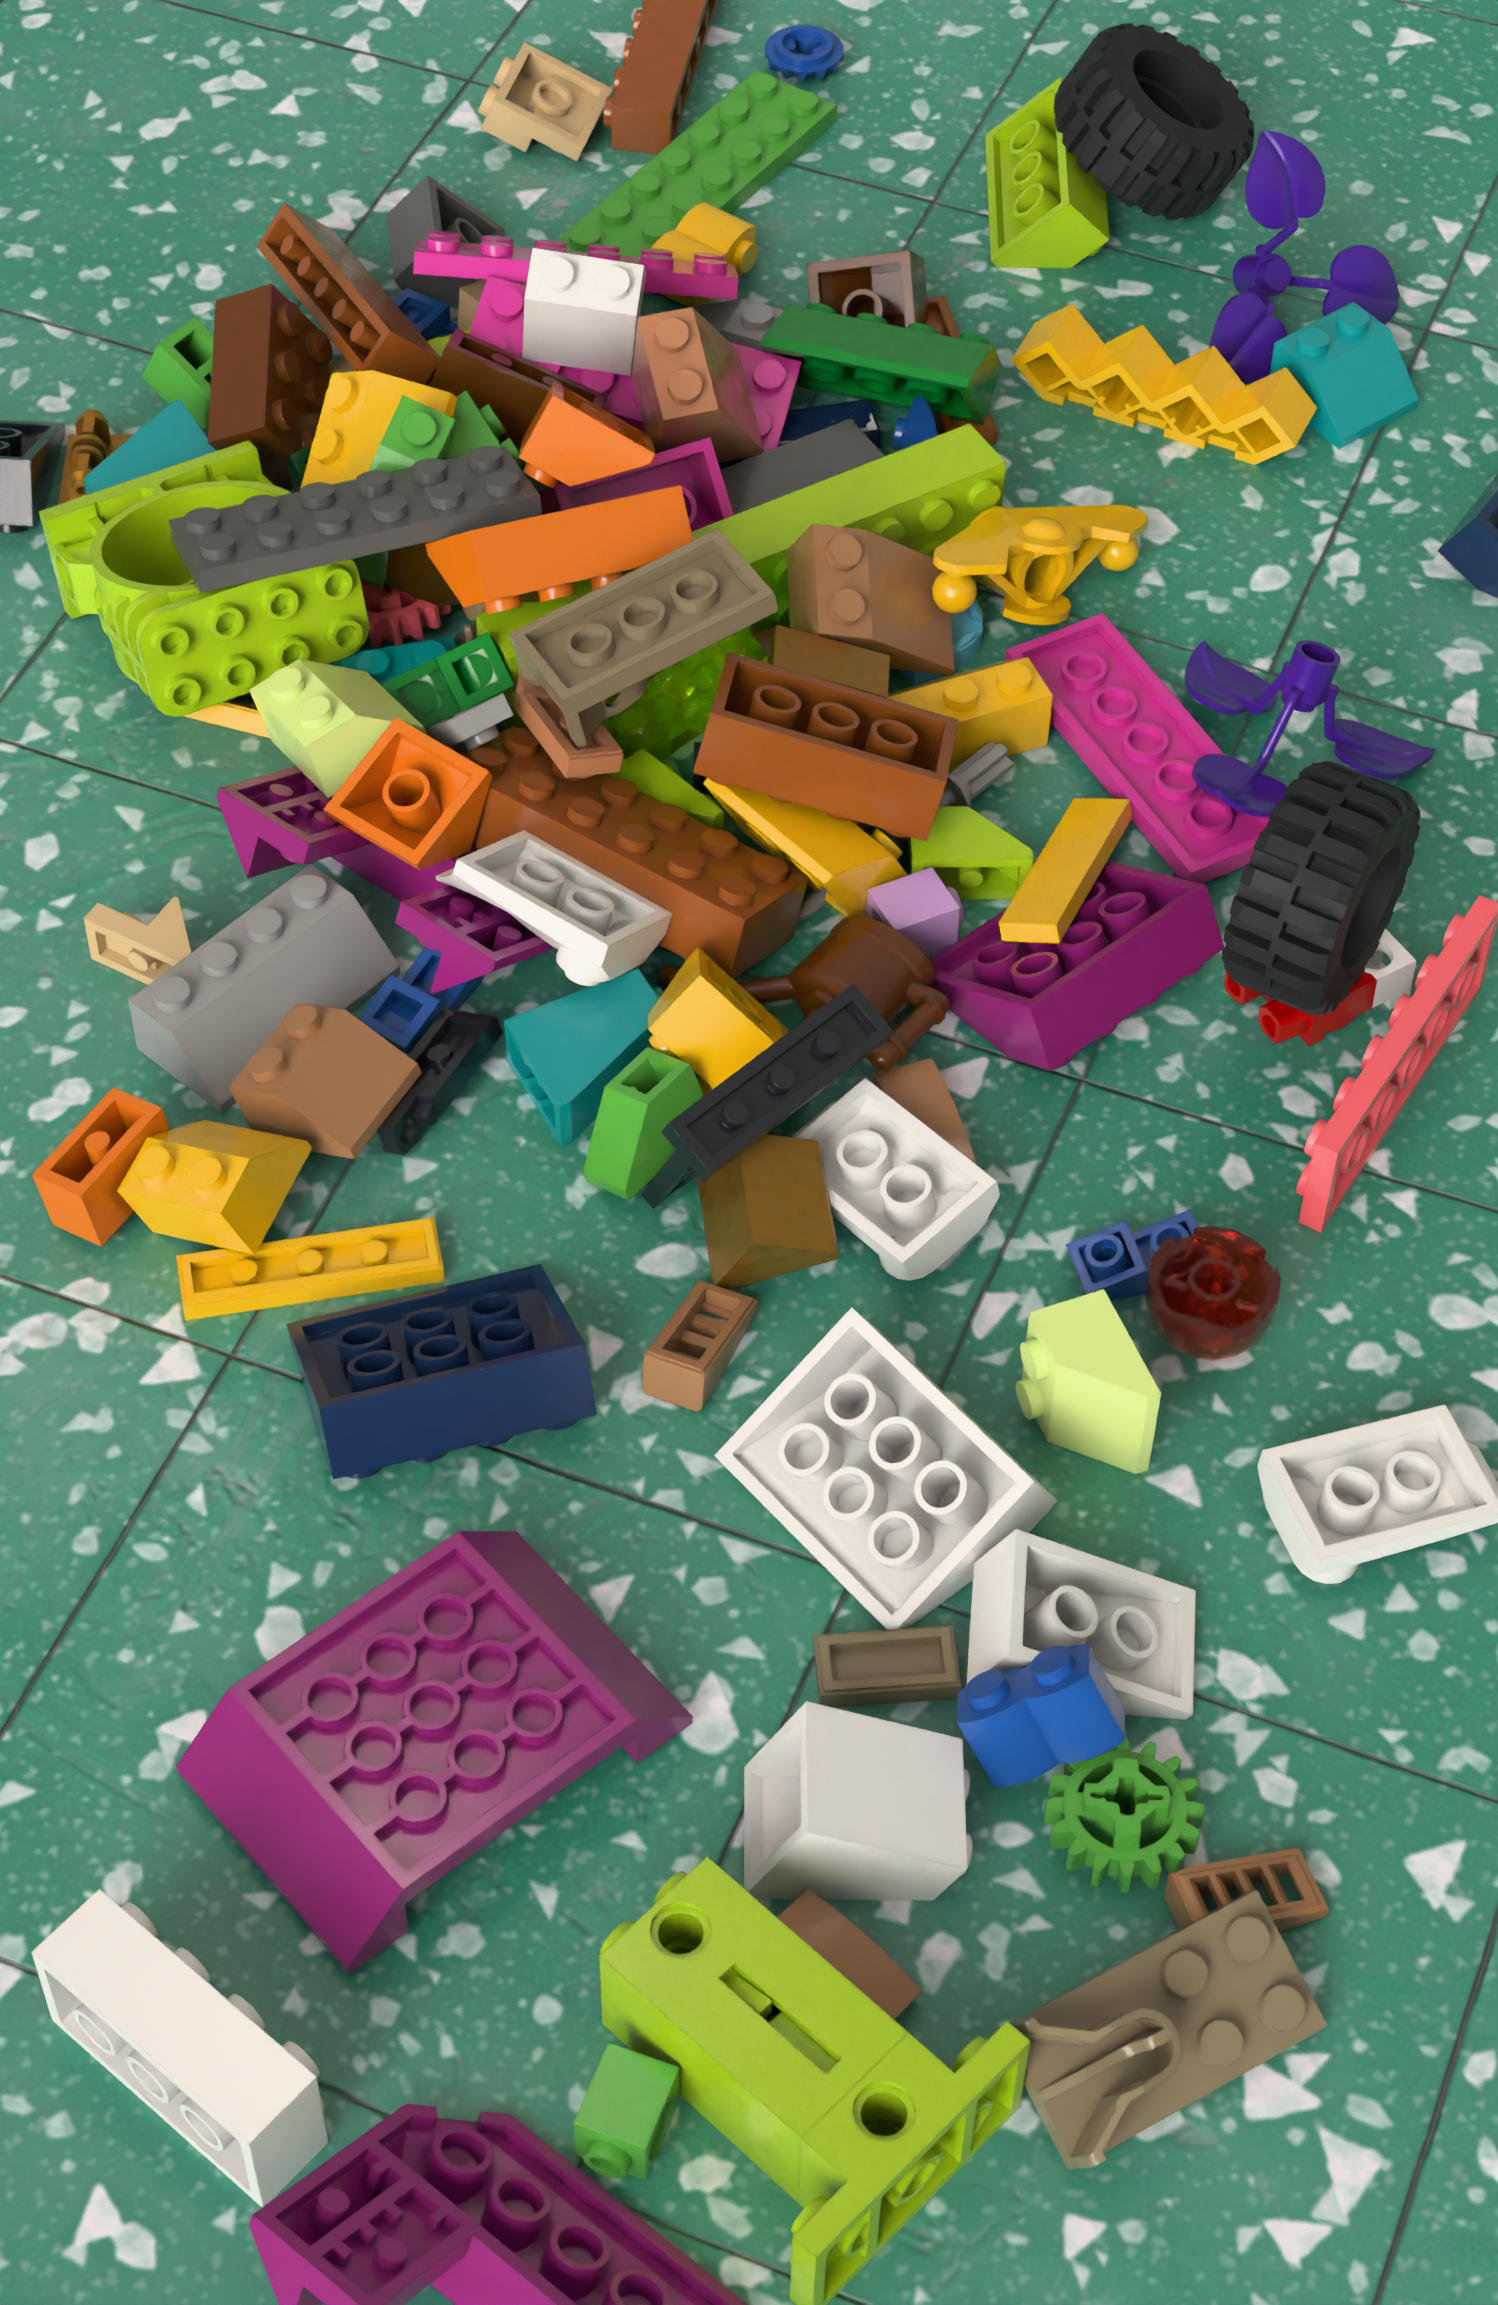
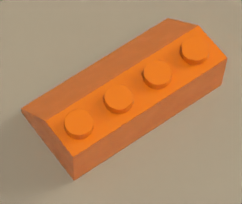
M556 381L552 383L523 436L519 458L526 462L524 472L553 489L558 481L571 487L650 465L655 456L650 435Z
M681 485L475 529L429 542L425 545L429 558L462 606L469 607L485 603L487 614L522 607L519 595L538 591L540 602L575 595L572 583L590 579L592 590H596L624 576V571L640 568L692 542L693 536Z

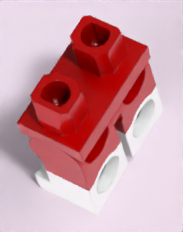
M1385 928L1379 940V946L1373 957L1367 962L1365 971L1359 981L1351 987L1347 998L1343 1002L1338 1003L1334 1011L1313 1016L1235 983L1227 971L1225 972L1224 988L1237 1004H1245L1260 995L1267 1000L1268 1003L1259 1008L1258 1022L1262 1031L1274 1044L1299 1035L1310 1047L1323 1040L1325 1032L1340 1030L1358 1015L1382 1003L1390 1010L1395 1007L1403 993L1410 995L1416 960ZM1384 953L1391 960L1387 967L1382 963Z

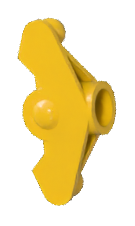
M1125 505L1029 508L993 506L982 511L967 528L935 549L933 564L943 572L936 577L933 583V600L944 612L956 614L964 612L973 605L977 596L976 580L1004 596V617L1029 625L1059 624L1067 620L1071 612V603L1062 593L1096 556L1103 567L1111 571L1121 572L1135 564L1139 555V544L1136 537L1146 530L1148 516L1139 509Z

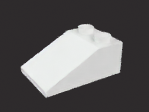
M1015 1529L974 1562L967 1684L975 1676L985 1671L1023 1669L1040 1652L1053 1646L1069 1647L1089 1644L1123 1705L1125 1715L1186 1720L1193 1715L1196 1590Z

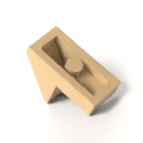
M174 896L149 925L143 923L139 918L130 913H120L100 903H97L83 918L91 959L147 985L191 953L182 910L177 896Z

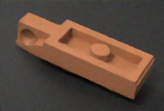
M518 667L516 691H513L515 709L566 778L584 779L598 774L620 772L624 755L622 753L623 750L605 726L601 723L586 739L587 746H576L570 738L563 712L542 686L529 685L523 679Z

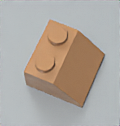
M297 1003L284 1016L280 1025L257 1053L249 1059L247 1065L228 1088L250 1129L306 1140L312 1146L310 1152L355 1159L418 1079L422 1071L418 1063L346 1009Z

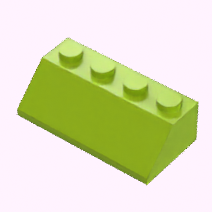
M1061 77L985 135L991 262L997 267L1070 269L1085 257L1095 255L1110 240L1106 191L1096 184L1097 179L1089 172L1085 173L1076 163L1077 157L1074 153H1068L1062 143L1063 133L1058 132L1056 128L1054 100L1058 87L1064 80Z

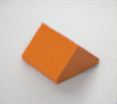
M395 717L323 810L330 818L420 871L471 852L492 775L490 771Z

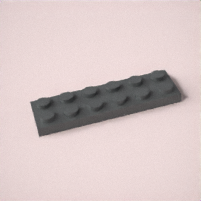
M483 446L471 450L465 456L446 460L437 458L423 459L414 463L410 468L391 472L380 470L367 471L357 476L355 480L332 485L328 483H312L302 487L299 492L277 497L257 495L246 499L243 504L222 509L210 507L197 508L188 512L185 517L169 520L172 542L198 590L202 593L435 541L475 529L542 515L540 494L505 447Z

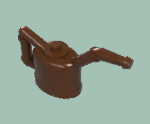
M850 915L843 918L831 929L830 934L790 974L737 982L759 1003L794 999L802 1010L804 1020L852 984L859 989L888 1025L898 1018L910 1005L917 1007L894 1030L895 1033L886 1043L866 1057L873 1067L884 1071L890 1069L896 1062H902L907 1057V1051L934 1024H940L945 1019V1013L950 1005L945 994L932 988L937 975L931 961L918 946L887 924L859 915ZM664 965L658 975L659 981L668 987L681 967Z

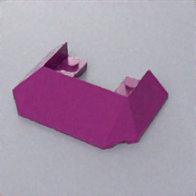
M297 766L219 787L217 801L247 879L296 863L308 865L331 857L401 901L395 923L415 935L417 941L424 947L441 952L429 995L555 948L535 935L508 912L468 892L436 880V875L454 868L457 859L479 850L472 846L471 852L419 871L327 816L323 809L332 797L328 799Z
M405 2104L252 2214L249 2223L251 2233L279 2305H322L323 2303L325 2305H404L430 2284L455 2305H747L746 2302L511 2114L481 2111L477 2122L438 2118L437 2107Z

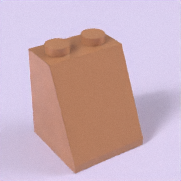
M693 307L637 317L631 376L645 432L652 438L655 454L708 437L711 438L718 463L753 457L763 453L764 449L738 350Z

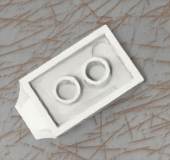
M525 830L457 859L454 868L436 875L437 881L468 892L508 912L539 938L558 949L556 962L564 970L566 977L584 986H596L600 982L612 980L643 964L666 935L673 914Z
M866 1078L860 1081L837 1102H831L791 1136L794 1138L817 1140L821 1145L832 1215L879 1255L882 1267L888 1274L897 1279L915 1280L935 1271L983 1228L1000 1197L998 1183L994 1178Z
M1446 1405L1262 1450L1257 1464L1266 1510L1294 1564L1302 1574L1313 1581L1324 1584L1341 1583L1351 1578L1360 1563L1498 1523V1482L1478 1446L1464 1439Z

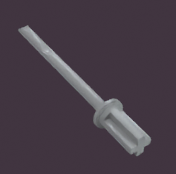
M990 741L951 773H948L947 783L939 806H969L971 808V800L1012 769L1014 763L1006 756L1008 749L1001 743L995 746ZM889 833L886 834L898 847L907 841V837H896ZM825 888L821 891L815 890L802 901L797 922L811 917L828 904L824 899L827 892Z

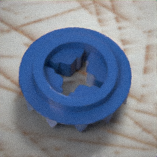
M795 25L783 28L769 37L765 46V58L768 59L769 69L776 72L781 71L783 79L795 76L800 77L802 82L808 77L823 80L825 73L837 72L839 62L843 60V44L834 33L824 28L813 25Z

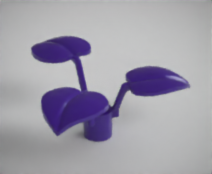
M1273 131L1259 132L1256 151L1247 172L1245 200L1249 213L1260 225L1269 229L1285 228L1266 244L1257 245L1255 248L1256 254L1245 255L1235 264L1233 283L1240 294L1230 299L1222 308L1215 323L1209 348L1212 346L1217 348L1244 384H1251L1270 375L1274 343L1288 336L1284 324L1277 318L1271 317L1275 311V304L1267 298L1281 294L1287 286L1329 290L1322 307L1324 317L1355 302L1385 325L1393 317L1399 306L1400 294L1392 268L1384 255L1373 247L1354 245L1340 251L1332 261L1330 280L1292 276L1291 269L1286 260L1278 254H1272L1275 248L1297 231L1299 225L1298 218L1312 217L1320 211L1325 197L1326 185L1321 165L1312 152L1296 139Z
M1205 640L1194 650L1186 666L1184 681L1190 695L1203 705L1224 714L1240 715L1246 710L1254 715L1270 712L1276 705L1277 693L1280 690L1283 693L1281 700L1284 706L1252 768L1244 762L1227 755L1207 754L1197 759L1192 769L1193 779L1203 791L1220 798L1230 807L1247 815L1269 817L1276 803L1281 802L1285 795L1287 786L1284 783L1262 773L1294 710L1305 713L1312 712L1315 706L1321 705L1324 702V736L1326 739L1336 742L1333 748L1335 756L1350 767L1375 778L1388 780L1403 778L1427 763L1432 758L1436 748L1432 749L1406 741L1356 721L1335 719V699L1340 688L1331 683L1341 659L1336 651L1319 642L1310 640L1299 641L1295 646L1290 661L1284 663L1281 673L1271 685L1251 672L1221 657Z

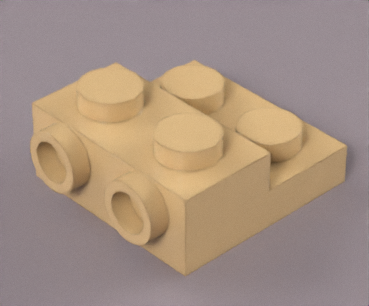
M524 42L515 60L507 56L504 58L493 84L500 88L498 89L490 85L477 113L486 117L481 129L507 144H511L526 152L532 139H535L553 151L578 161L604 109L606 98L610 96L613 89Z

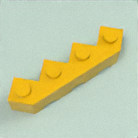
M1073 303L1035 322L1011 358L1014 365L1045 401L1063 406L1066 400L1092 407L1094 416L1126 426L1134 427L1138 421L1164 429L1163 437L1204 449L1207 443L1235 451L1234 459L1253 465L1296 447L1317 409V406L1286 367L1245 386L1215 346L1174 364L1143 324L1104 343Z

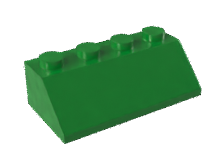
M808 303L806 308L788 305L763 335L760 345L764 352L802 362L796 383L797 387L860 400L869 399L870 402L909 410L915 397L924 398L933 415L935 413H943L949 415V418L977 424H984L988 415L1002 365L994 345H990V342L981 336L969 333H962L959 335V338L939 335L936 329L920 323H910L907 328L889 325L884 318L870 313H859L857 318L839 315L835 309L820 303Z

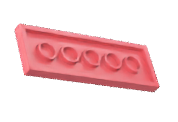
M1479 895L1466 916L1457 913L1453 917L1442 941V948L1444 949L1439 956L1433 953L1427 956L1416 979V991L1412 996L1405 993L1401 995L1390 1016L1388 1023L1390 1030L1386 1036L1383 1037L1376 1034L1372 1038L1361 1062L1362 1072L1358 1078L1355 1079L1348 1076L1342 1083L1334 1100L1333 1111L1335 1112L1330 1120L1326 1121L1320 1118L1314 1125L1304 1148V1153L1311 1156V1160L1303 1170L1296 1188V1193L1303 1196L1298 1223L1322 1233L1480 991L1498 924L1497 902Z

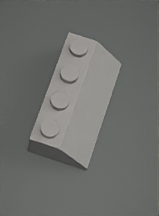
M310 864L128 1000L136 1046L138 1050L219 1112L223 1113L236 1103L228 1087L244 1069L249 1059L257 1053L280 1025L284 1016L297 1003L346 1009L352 1013L374 996L390 975L395 977L401 975L400 965L354 895Z

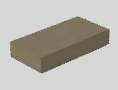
M953 1625L813 1635V1653L820 1705L833 1708L958 1699V1692L961 1691V1682Z

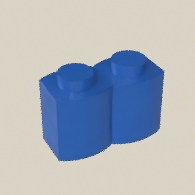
M1089 1644L1050 1647L1040 1652L1023 1669L982 1672L971 1679L966 1687L958 1692L957 1724L993 1787H1008L1027 1782L1048 1772L1059 1763L1067 1764L1091 1759L1113 1749L1126 1740L1125 1709Z

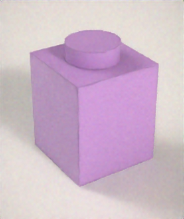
M932 867L867 890L866 916L883 922L905 935L922 950L927 958L938 955L957 942L959 922L964 917L963 906L955 889L952 887L946 888Z

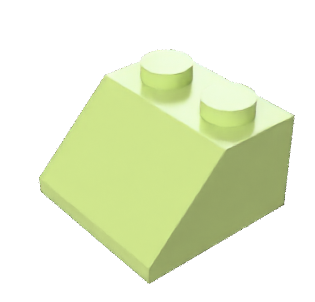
M298 659L287 667L277 670L268 679L249 690L272 742L328 799L336 794L395 717L427 735L424 726L366 671Z
M1102 1289L1029 1312L1026 1341L1020 1345L1023 1363L1022 1380L1016 1383V1395L1024 1416L1028 1420L1036 1419L1044 1437L1049 1443L1134 1474L1148 1471L1161 1392L1105 1290Z

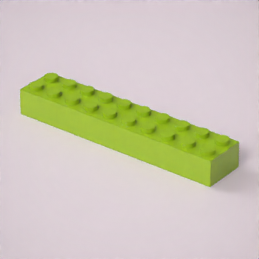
M969 423L692 531L694 541L719 529L773 590L779 611L650 676L646 690L659 683L714 662L715 645L772 628L776 625L790 628L786 550L812 524L868 530L933 558L934 551L938 546L967 528L982 511L993 506H1002L1006 462ZM636 569L624 571V573L626 575ZM590 579L572 583L575 595L544 602L521 603L522 607L492 614L485 612L476 616L477 637L489 632L515 685L490 697L493 698L503 693L514 714L499 722L504 731L512 726L530 730L518 715L514 706L513 691H516L519 677L517 670L519 666L509 633L594 591L592 590ZM619 692L606 698L605 703L609 704L615 701Z

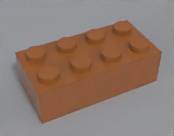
M728 652L693 773L708 777L719 785H736L766 794L777 802L801 804L824 811L835 819L855 820L882 828L887 833L896 837H913L927 842L947 783L958 719Z

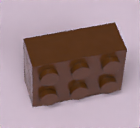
M273 284L216 300L208 444L218 451L249 440L257 448L262 474L274 486L290 490L293 487L287 457L290 454L312 446L328 389L329 362L332 360L333 350L326 333L319 330L299 310L297 305L290 302Z

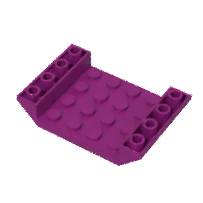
M458 1531L228 1688L176 1765V1769L180 1777L350 1975L409 1931L405 1903L622 1746L639 1763L693 1723V1716L517 1531Z

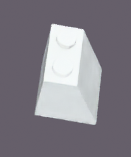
M532 248L524 298L522 358L561 366L631 376L637 317H640L646 280L645 266Z
M806 1701L744 1767V1889L755 1899H796L808 1888L823 1900H935L958 1877L966 1872L972 1857L973 1845L971 1836L966 1833L965 1802L970 1789V1776L968 1771L964 1769L963 1739Z

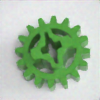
M1126 1736V1740L1117 1745L1115 1751L1105 1752L1086 1761L1067 1763L1064 1765L1063 1774L1053 1773L1050 1779L1048 1793L1050 1798L1046 1799L1044 1823L1053 1825L1049 1840L1051 1849L1069 1847L1065 1868L1070 1872L1080 1869L1085 1864L1092 1868V1886L1098 1888L1106 1876L1110 1875L1117 1877V1884L1121 1893H1128L1132 1877L1138 1876L1142 1877L1150 1889L1157 1888L1161 1867L1170 1873L1181 1870L1184 1866L1185 1853L1195 1854L1201 1833L1198 1828H1201L1204 1815V1804L1194 1802L1198 1782L1196 1778L1178 1780L1182 1761L1179 1757L1174 1756L1163 1763L1155 1759L1156 1743L1149 1741L1143 1747L1141 1753L1133 1752L1130 1749V1743Z

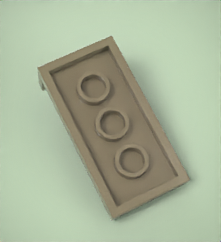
M716 529L509 633L523 679L529 685L542 686L563 712L572 741L576 746L584 747L587 746L586 739L606 718L618 715L644 694L648 687L650 676L779 610L773 590L720 530ZM619 692L615 701L609 704L605 703L606 698Z
M1257 1889L1238 1896L1009 2022L1030 2040L1024 2085L1066 2169L1090 2168L1106 2161L1107 2159L1104 2155L1106 2151L1328 2026Z

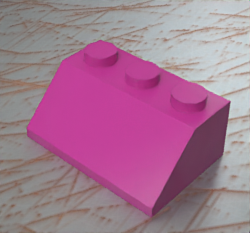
M710 437L656 453L650 465L571 487L561 482L554 489L547 487L538 491L541 498L542 511L549 514L681 485L691 532L734 515Z

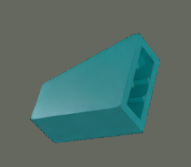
M180 399L166 406L83 478L85 493L88 495L215 452L216 450L208 444V437Z
M639 968L504 1020L506 1061L561 1146L573 1142L597 1118L604 1087L647 1047L654 1049L648 1040L653 1035L648 1030V1013L661 997L663 991L659 987L652 989Z

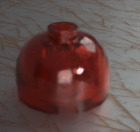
M1213 1226L1194 1228L1193 1236L1182 1238L1175 1243V1235L1165 1240L1151 1258L1146 1289V1305L1153 1327L1173 1349L1191 1358L1208 1361L1234 1358L1259 1343L1276 1315L1281 1277L1277 1267L1274 1273L1272 1266L1265 1259L1266 1250L1256 1240L1236 1230Z

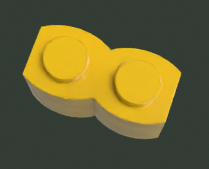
M703 202L693 207L683 217L675 230L665 233L651 248L672 251L674 260L693 261L694 253L721 254L726 256L725 262L735 265L737 275L739 276L741 273L748 272L756 261L758 255L756 226ZM662 294L687 307L706 305L711 301L719 299Z

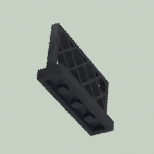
M852 984L670 1121L661 1133L676 1150L641 1195L654 1209L694 1177L698 1176L702 1182H705L886 1043L895 1032L859 989Z

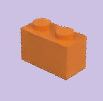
M113 1087L34 1171L32 1177L54 1226L102 1247L128 1219L134 1210L117 1190L146 1138L170 1130L161 1107Z

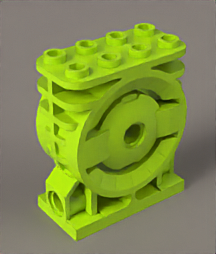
M249 440L39 511L65 612L71 619L86 614L99 615L101 626L112 643L119 668L128 678L139 684L141 690L151 698L156 708L165 715L173 717L185 716L249 693L250 689L268 679L274 672L287 667L298 659L323 664L341 660L357 652L363 646L369 634V620L360 575L352 559L202 593L198 590L172 542L169 520L185 517L188 512L197 508L210 507L222 509L243 504L246 499L257 495L277 497L291 493L283 488L274 486L262 474L257 448Z

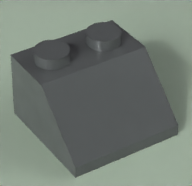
M429 175L387 213L393 277L397 285L402 290L409 288L449 305L459 304L460 287L483 279L413 274L414 251L418 239L427 240L430 231L461 234L460 242L481 244L482 236L505 237L503 228Z

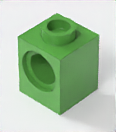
M608 2042L573 2123L575 2155L583 2158L584 2162L591 2169L602 2175L612 2178H624L626 2174L647 2181L680 2101V2067Z

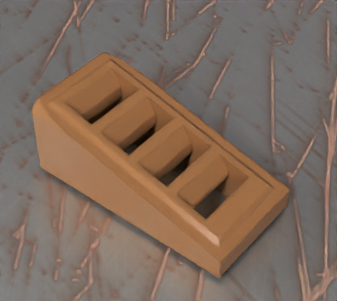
M699 1280L645 1352L642 1375L643 1392L648 1396L695 1412L700 1411L714 1392L758 1309V1300ZM701 1311L724 1318L727 1320V1322L725 1323L701 1315L700 1313Z
M1300 1848L1212 1862L1181 1869L1168 1874L1164 1898L1178 1929L1209 1913L1204 1904V1899L1213 1897L1217 1907H1220L1231 1901L1228 1892L1238 1889L1239 1894L1242 1895L1248 1891L1255 1890L1252 1884L1263 1882L1273 1905L1266 1906L1279 1932L1325 1918L1329 1913V1908ZM1289 1873L1302 1900L1289 1902L1277 1877Z

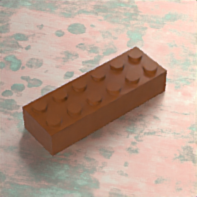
M512 726L499 733L500 735L461 754L490 771L492 775L472 845L479 850L523 830L529 832L673 913L666 935L659 942V945L685 959H688L696 948L699 947L733 979L793 938L808 877L789 868L782 859L771 855H764L740 843L733 834L707 826L688 816L681 807L663 803L639 791L636 785L628 780L614 778L608 774H598L584 779L566 778L528 729Z

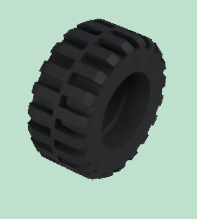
M1124 23L1099 32L1058 87L1054 100L1057 131L1063 133L1062 143L1068 153H1074L1077 157L1076 163L1085 173L1089 172L1097 179L1096 184L1106 192L1110 190L1119 196V201L1130 207L1138 206L1142 208L1143 213L1154 217L1163 214L1165 219L1171 220L1186 219L1202 214L1204 210L1211 207L1251 156L1254 141L1253 121L1249 119L1250 111L1246 102L1239 99L1238 90L1231 81H1226L1220 74L1221 70L1212 61L1207 62L1199 55L1200 51L1190 44L1185 46L1177 41L1176 36L1166 31L1158 33L1152 26L1142 24L1135 27L1133 23Z
M1333 761L1313 763L1300 772L1298 779L1292 780L1285 790L1281 802L1276 803L1269 815V822L1264 831L1260 832L1254 845L1255 849L1251 859L1245 865L1240 878L1241 884L1238 893L1233 898L1229 913L1231 917L1229 924L1225 927L1223 940L1226 946L1222 950V960L1225 963L1224 968L1235 983L1312 1016L1334 1011L1338 1003L1343 1002L1347 998L1351 987L1359 981L1365 971L1367 962L1373 957L1380 944L1379 940L1385 927L1387 928L1397 899L1403 891L1408 868L1413 861L1415 854L1414 845L1420 830V826L1417 823L1421 815L1418 805L1410 793Z

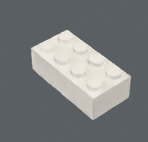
M99 1889L32 1951L52 2021L261 2207L265 2206L329 2143L323 2113L326 2105L320 2096L317 2077L320 2075L318 2067L310 2056L295 2043L287 2041L281 2046L263 2031L265 2024L262 2018L245 1999L237 1994H232L226 1999L209 1984L211 1978L207 1970L189 1951L180 1947L173 1953L156 1938L158 1933L155 1926L137 1906L126 1902L120 1907Z

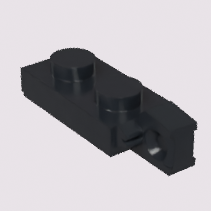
M443 1009L408 1055V1057L418 1063L422 1071L421 1075L377 1130L385 1152L406 1155L422 1139L424 1125L432 1126L437 1122L438 1117L443 1115L503 1034L497 1017Z

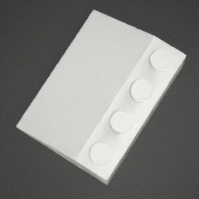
M853 1308L840 1319L714 1455L887 1630L910 1628L973 1580L974 1562L1015 1529L1029 1533L1058 1502L1048 1490L884 1334Z

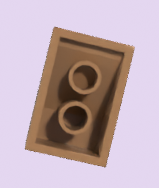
M812 524L786 550L790 628L890 655L889 669L950 675L955 671L951 613L941 610L933 600L932 594L933 583L936 577L943 571L934 566L932 557L868 530Z

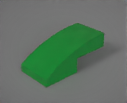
M489 632L380 684L425 729L515 686Z

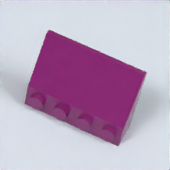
M1107 861L1060 943L1002 941L999 921L1006 911L1004 909L930 959L937 975L932 988L948 997L950 1002L949 1010L1007 1057L1051 1071L1068 1064L1073 1059L1074 1054L1095 1039L1112 1033L1117 1028L1119 1022L1139 1008L1156 1002L1163 991L1180 979L1198 972L1203 967V963L1224 949V944L1207 885Z

